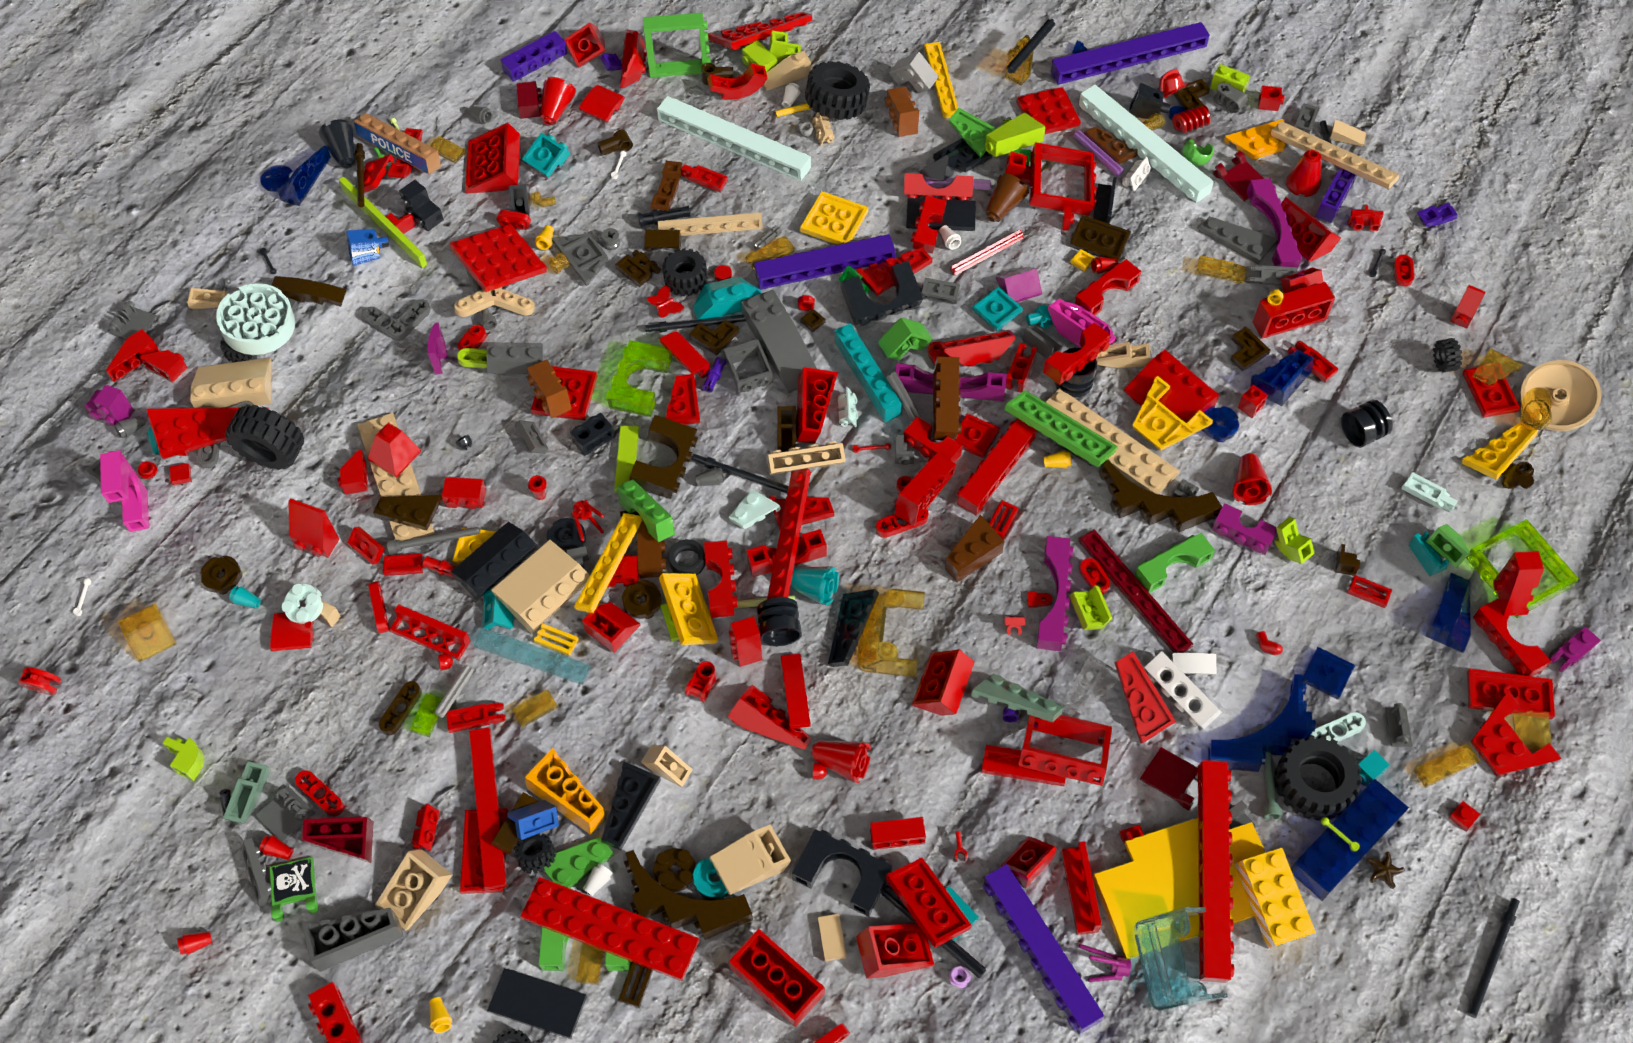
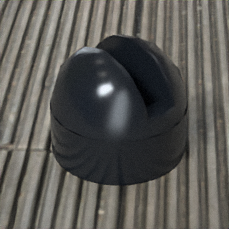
M467 434L458 439L456 444L460 449L468 450L466 446L468 445L471 448L472 440Z

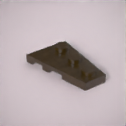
M441 495L380 497L373 514L378 518L428 530L442 501Z

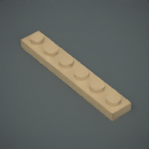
M760 212L658 221V229L680 230L681 236L762 229V215Z

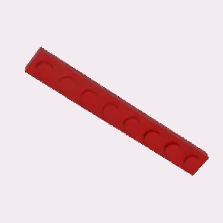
M808 468L791 471L767 600L777 597L788 598L811 476V471Z

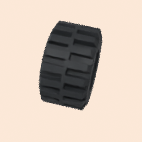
M682 248L680 251L677 249L675 253H669V257L664 259L662 270L665 285L669 287L670 292L673 291L675 295L680 294L681 296L687 294L692 296V293H699V290H702L704 285L707 284L708 279L706 260H704L703 255H700L698 251L693 252V249L686 250V248ZM683 271H690L689 273H686V274H681V273H680V272H683Z

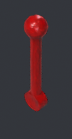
M885 443V445L864 447L854 445L852 450L854 453H858L860 450H890L891 444Z

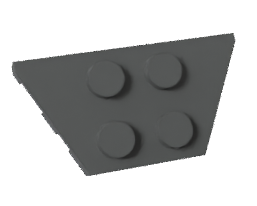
M590 233L568 235L567 239L552 238L553 244L586 286L590 284L608 261V256Z

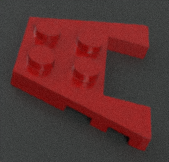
M1510 692L1503 695L1498 705L1495 706L1490 716L1470 741L1496 776L1557 762L1562 759L1550 743L1532 754L1508 724L1505 717L1521 707Z

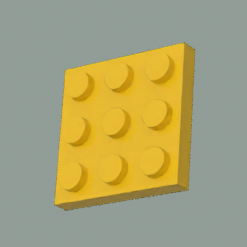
M821 191L801 225L800 232L836 245L850 243L866 217L868 207Z

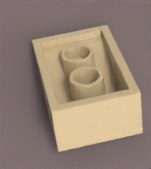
M422 849L408 851L375 905L380 909L391 908L398 916L401 927L406 931L440 895L452 874Z

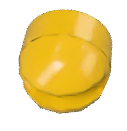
M1279 289L1272 290L1268 295V302L1272 305L1281 304L1283 293Z

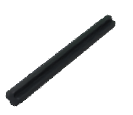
M890 885L884 887L881 892L882 896L919 927ZM951 939L940 945L977 978H981L985 974L986 968L954 940Z

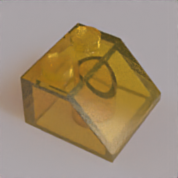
M156 603L118 621L124 638L138 662L177 644L164 613Z

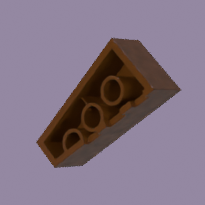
M937 357L932 375L934 440H944L948 436L956 441L957 435L961 434V423H959L961 416V407L959 406L961 397L959 390V357Z

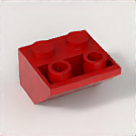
M612 602L597 606L594 613H589L582 620L585 632L613 653L641 626L638 621Z

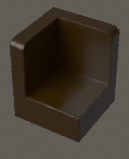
M1341 544L1336 553L1335 573L1354 576L1360 568V560L1357 559V554L1345 552V544Z

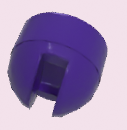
M1006 706L1003 710V720L1008 723L1017 722L1019 720V711L1009 709Z

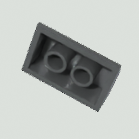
M488 342L487 374H528V367L543 361V343Z

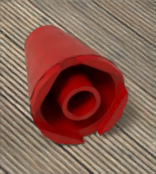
M548 77L543 84L540 119L548 126L556 124L576 94V89L572 84L569 83L567 85L564 83V79L558 77Z
M1306 151L1288 174L1286 186L1294 195L1299 196V194L1305 195L1304 197H1309L1318 192L1321 186V154L1318 151Z
M1253 453L1244 454L1239 461L1233 486V496L1236 501H1243L1245 505L1264 503L1267 501L1266 498L1272 495V485L1259 457Z
M819 740L813 744L811 755L816 762L823 764L852 782L860 783L858 779H863L868 770L870 756H867V750L871 751V746L866 742Z

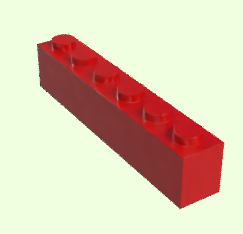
M1018 418L1015 422L1012 421L1007 428L1006 434H1002L999 437L996 447H992L989 450L985 461L981 460L975 474L971 473L968 477L965 487L961 486L956 495L958 497L957 505L977 515L1034 441L1038 430L1028 426Z

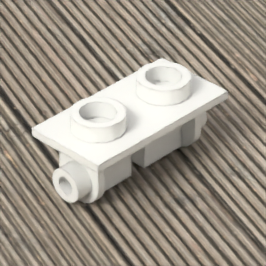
M1147 157L1136 161L1130 169V173L1128 172L1122 179V184L1125 187L1132 186L1133 192H1135L1150 172V164Z

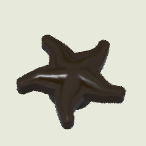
M1388 851L1384 854L1385 858L1382 861L1367 858L1366 862L1374 868V873L1369 880L1370 883L1378 879L1384 881L1391 889H1394L1396 885L1393 882V876L1403 873L1405 868H1398L1392 865L1391 855Z

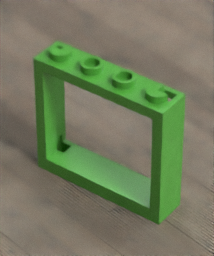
M703 13L643 17L650 78L701 74L702 65L711 63L710 56H707V54H710L709 44L705 42H709L708 32H704V30L708 29L707 21H703ZM699 29L702 59L663 63L655 62L652 32Z

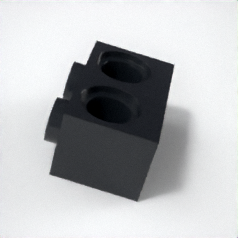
M601 412L570 431L572 442L584 456L615 438L613 426Z

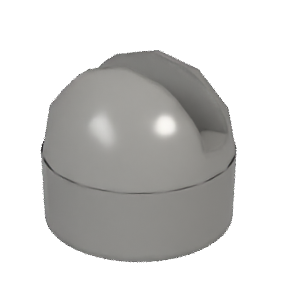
M810 122L800 125L799 129L804 137H810L813 134V126Z

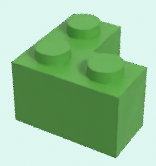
M901 317L888 332L884 333L878 343L887 358L899 361L910 348L922 351L933 338L923 323Z

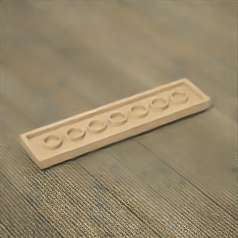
M1060 388L1046 401L1047 404L1117 445L1116 452L1108 459L1124 477L1137 486L1150 492L1161 494L1179 474L1180 470L1078 400L1063 392Z
M393 413L357 424L367 456L371 450L375 435L388 422L398 428ZM370 462L381 497L422 496L411 463L396 478ZM389 521L396 540L405 541L435 534L432 523L428 530H423Z

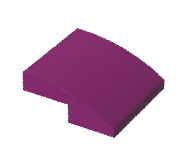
M439 322L433 325L428 339V355L435 375L443 374L441 359L448 358L446 343Z

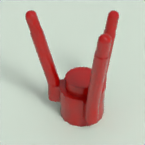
M587 500L576 502L573 506V512H571L581 541H584V536L579 519H589L601 534L604 533L601 526L591 516V511L601 518L604 515L591 506Z

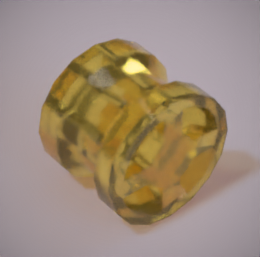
M559 252L556 257L548 259L549 265L556 274L561 273L562 269L570 267L567 258L562 252Z

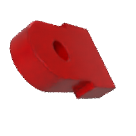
M1027 592L1028 608L1050 606L1053 598L1049 593Z

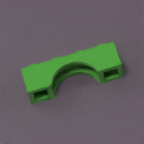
M633 479L617 486L620 505L629 514L637 511L643 519L648 533L657 542L675 535L672 516Z
M1202 533L1196 536L1191 535L1183 543H1176L1171 546L1168 551L1164 553L1159 552L1150 561L1141 562L1137 566L1135 577L1151 593L1164 586L1167 579L1166 568L1174 563H1187L1197 568L1212 559L1215 549Z

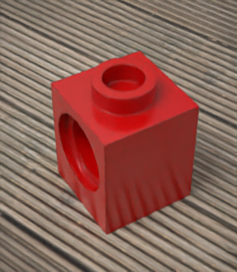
M1262 85L1258 97V109L1278 111L1280 105L1284 103L1285 95L1282 94V87Z
M1252 385L1242 395L1238 409L1253 418L1264 407L1268 394Z

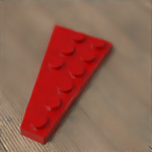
M799 12L786 15L784 19H769V23L761 24V21L741 25L737 26L736 30L724 29L721 30L720 34L716 35L711 32L708 33V40L723 47H728L731 50H737L740 46L750 45L754 41L767 39L768 36H771L772 31H791L796 26H805L808 22L813 21L812 14Z

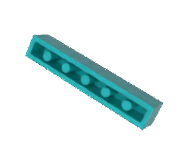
M850 323L835 329V344L883 421L887 422L901 416V401L852 324Z

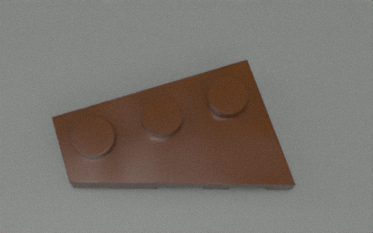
M1097 126L1084 131V134L1118 164L1138 156L1137 149L1128 148L1126 141L1120 142L1114 139L1113 134Z

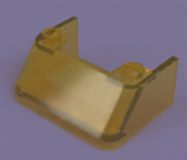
M890 589L878 595L859 641L857 665L860 670L870 673L916 677L918 660L897 658L898 649L896 645L890 642H883L887 608L901 607L923 610L925 592Z

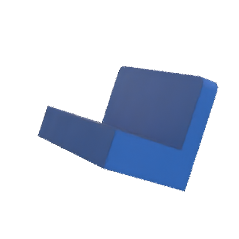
M545 800L507 813L508 818L515 821L517 838L521 840L559 826L556 806Z

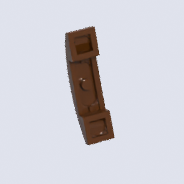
M666 160L662 171L663 177L657 195L654 194L651 209L666 211L670 209L678 190L683 162Z

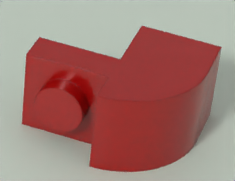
M1011 151L1006 161L1005 173L1019 178V182L1030 184V166H1026L1027 155Z

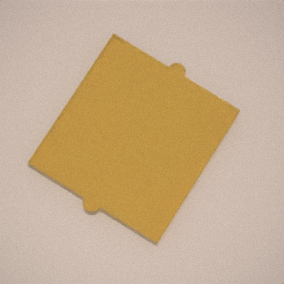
M1528 711V713H1512L1514 731L1528 749L1536 751L1548 743L1551 744L1548 712L1533 713V711Z

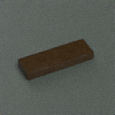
M523 792L512 811L539 801ZM507 817L491 845L510 855L519 840L517 838L515 821Z

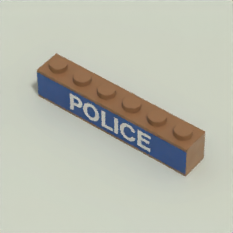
M367 113L354 120L358 138L428 175L441 167L438 150Z

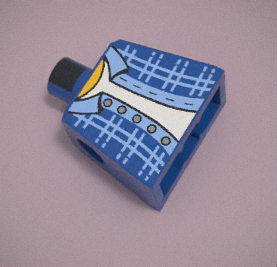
M374 229L346 231L348 250L353 266L379 259L380 248L389 247L388 238H377Z

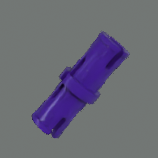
M716 357L702 385L704 391L708 385L707 392L713 391L726 365L725 359L719 364L721 357Z

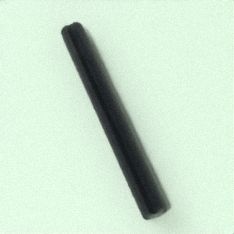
M1048 19L1006 67L1009 74L1016 72L1055 26L1053 19Z

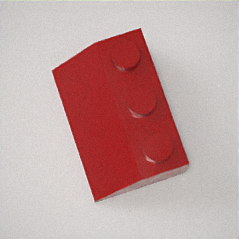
M960 649L931 653L912 705L941 716L956 715L971 675L974 661Z

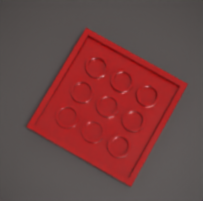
M512 224L450 242V249L484 292H489L547 272V266Z

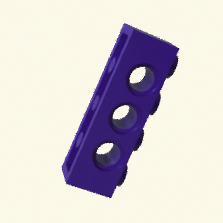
M553 31L501 58L503 71L515 82L568 54L566 42L556 31Z
M1343 168L1339 169L1320 203L1316 214L1317 218L1330 223L1333 222L1357 178L1356 174Z

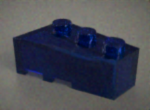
M1296 350L1280 359L1276 365L1265 368L1264 372L1251 376L1250 387L1255 385L1268 394V400L1283 406L1312 372L1314 357Z

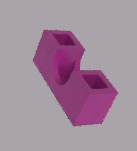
M1224 503L1212 530L1220 536H1226L1238 544H1243L1257 553L1266 555L1277 533L1276 526L1260 520L1256 527L1246 528L1240 523V516L1243 511Z

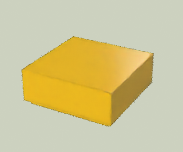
M1080 249L1071 259L1070 264L1085 272L1095 257Z

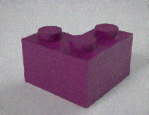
M105 385L102 390L97 389L85 405L91 418L103 420L111 426L118 424V421L129 419L135 411L122 390L109 385Z

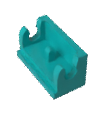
M1425 531L1422 536L1419 533L1414 535L1408 546L1429 576H1433L1447 570L1449 561L1447 559L1443 561L1437 551L1426 542L1430 534Z

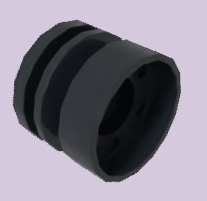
M1069 348L1063 353H1074L1082 348ZM1096 358L1085 364L1081 371L1075 372L1068 381L1065 380L1060 385L1055 382L1057 389L1060 388L1072 397H1080L1089 393L1092 389L1097 369Z
M1372 399L1343 413L1341 416L1342 430L1349 442L1355 447L1362 448L1390 434L1392 431L1393 423L1386 407L1378 400Z
M787 597L771 598L757 606L758 623L760 624L759 632L763 644L776 647L786 646L798 641L802 637L801 625L798 620V605L794 599Z

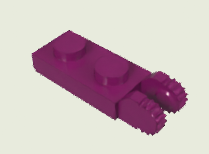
M1585 626L1560 647L1557 653L1550 658V661L1554 663L1562 657L1566 662L1560 666L1559 670L1564 672L1569 666H1573L1598 645L1601 640Z

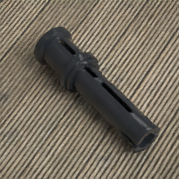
M689 206L669 209L668 211L652 210V212L642 214L638 212L640 228H643L644 225H658V221L691 217Z

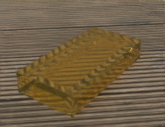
M438 136L429 145L438 150L440 156L455 164L466 154L464 148L441 136Z
M547 689L516 706L512 711L523 728L557 709L558 706Z
M584 943L582 944L576 977L577 983L599 985L604 951Z

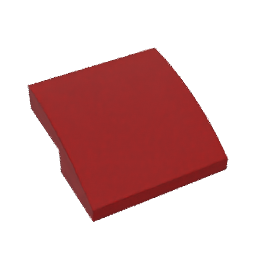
M597 84L584 98L579 106V110L608 123L614 111L618 112L625 97Z
M274 613L270 640L271 652L311 648L314 638V621L299 624L291 621L286 616V613Z

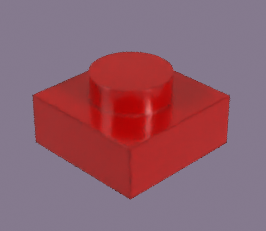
M1072 206L1064 207L1063 231H1069L1070 224L1074 223V214H1071Z
M1462 801L1449 816V819L1467 832L1481 814Z

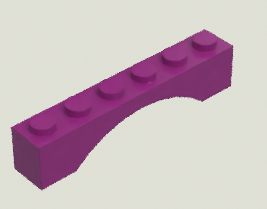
M1271 178L1251 180L1246 191L1250 203L1268 218L1275 230L1276 238H1278L1276 250L1272 257L1274 266L1297 267L1298 269L1302 262V255L1299 253L1296 239L1293 238L1291 233V226L1288 225L1286 220V213L1281 207V200L1276 194L1275 185H1273Z
M896 363L895 372L907 392L933 395V373L927 372L916 365ZM987 372L972 377H960L959 390L961 398L1003 402L1007 374Z
M1047 536L1044 563L1054 578L1057 599L1052 610L1040 622L1037 649L1061 651L1062 644L1066 645L1067 633L1064 632V627L1068 625V615H1065V609H1069L1070 598L1066 597V593L1070 592L1071 580H1068V575H1071L1072 563H1069V558L1073 557L1074 546H1070L1071 538Z

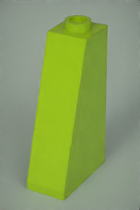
M1022 113L987 134L985 150L994 157H998L1016 149L1034 145L1035 142H1044L1045 126L1026 113Z

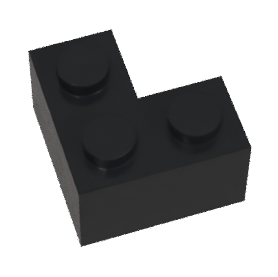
M413 180L399 190L400 201L405 207V214L408 215L410 213L420 228L423 227L425 230L430 231L444 221L441 209L430 201L426 188L417 180Z

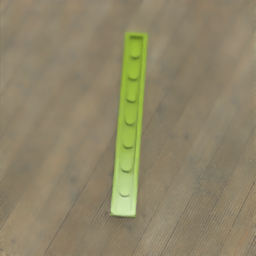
M345 177L340 178L339 183L343 192L357 204V188ZM364 196L365 205L361 209L421 268L427 266L424 253Z

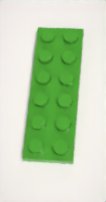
M1026 390L1009 401L1005 406L1004 410L1012 416L1022 420L1028 426L1035 428L1043 435L1048 436L1059 445L1064 446L1096 467H1099L1111 457L1118 448L1117 445Z

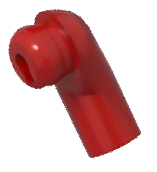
M1260 631L1256 634L1263 652L1271 655H1280L1283 652L1282 645L1268 640L1265 631Z

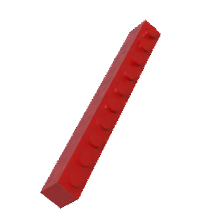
M1202 760L1198 765L1199 981L1227 983L1231 980V977H1234L1235 971L1234 964H1231V955L1234 953V942L1231 941L1234 921L1230 919V910L1233 909V897H1230V888L1233 886V876L1230 875L1233 856L1229 853V845L1232 844V832H1229V824L1232 822V812L1229 811L1232 792L1228 790V782L1231 781V769H1228V762Z

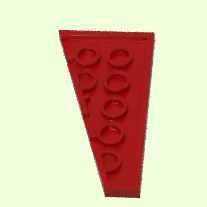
M160 408L146 410L162 459H166L227 441L225 431L239 408Z

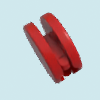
M24 667L21 677L18 679V684L35 692L55 695L57 689L49 684L60 685L62 679L55 674L38 668Z

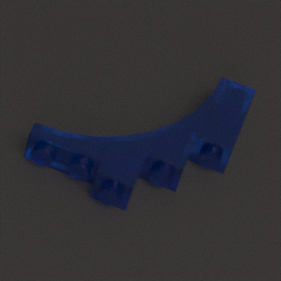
M1294 674L1291 681L1288 703L1272 723L1258 732L1244 737L1228 740H1211L1208 747V761L1228 762V769L1259 772L1261 765H1265V752L1282 756L1291 745V738L1306 739L1312 732H1315L1316 721L1312 720V712L1306 711L1307 701L1303 700V695L1306 694V683L1303 682V675Z

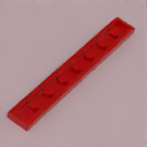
M490 727L470 730L469 734L485 890L506 887L507 881L504 852L491 845L501 829L492 735Z

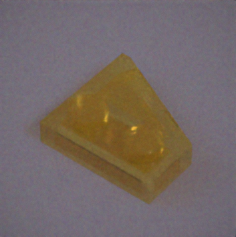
M1490 348L1472 377L1491 385L1497 382L1498 379L1508 377L1514 371H1520L1523 364Z

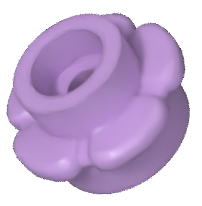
M963 966L954 967L949 972L950 983L958 988L966 987L967 983L971 980L970 973Z

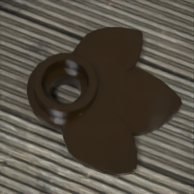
M1519 462L1517 465L1510 464L1501 474L1504 476L1502 486L1507 489H1514L1518 486L1524 489L1530 488L1534 484L1532 477L1534 469L1532 465L1528 462Z

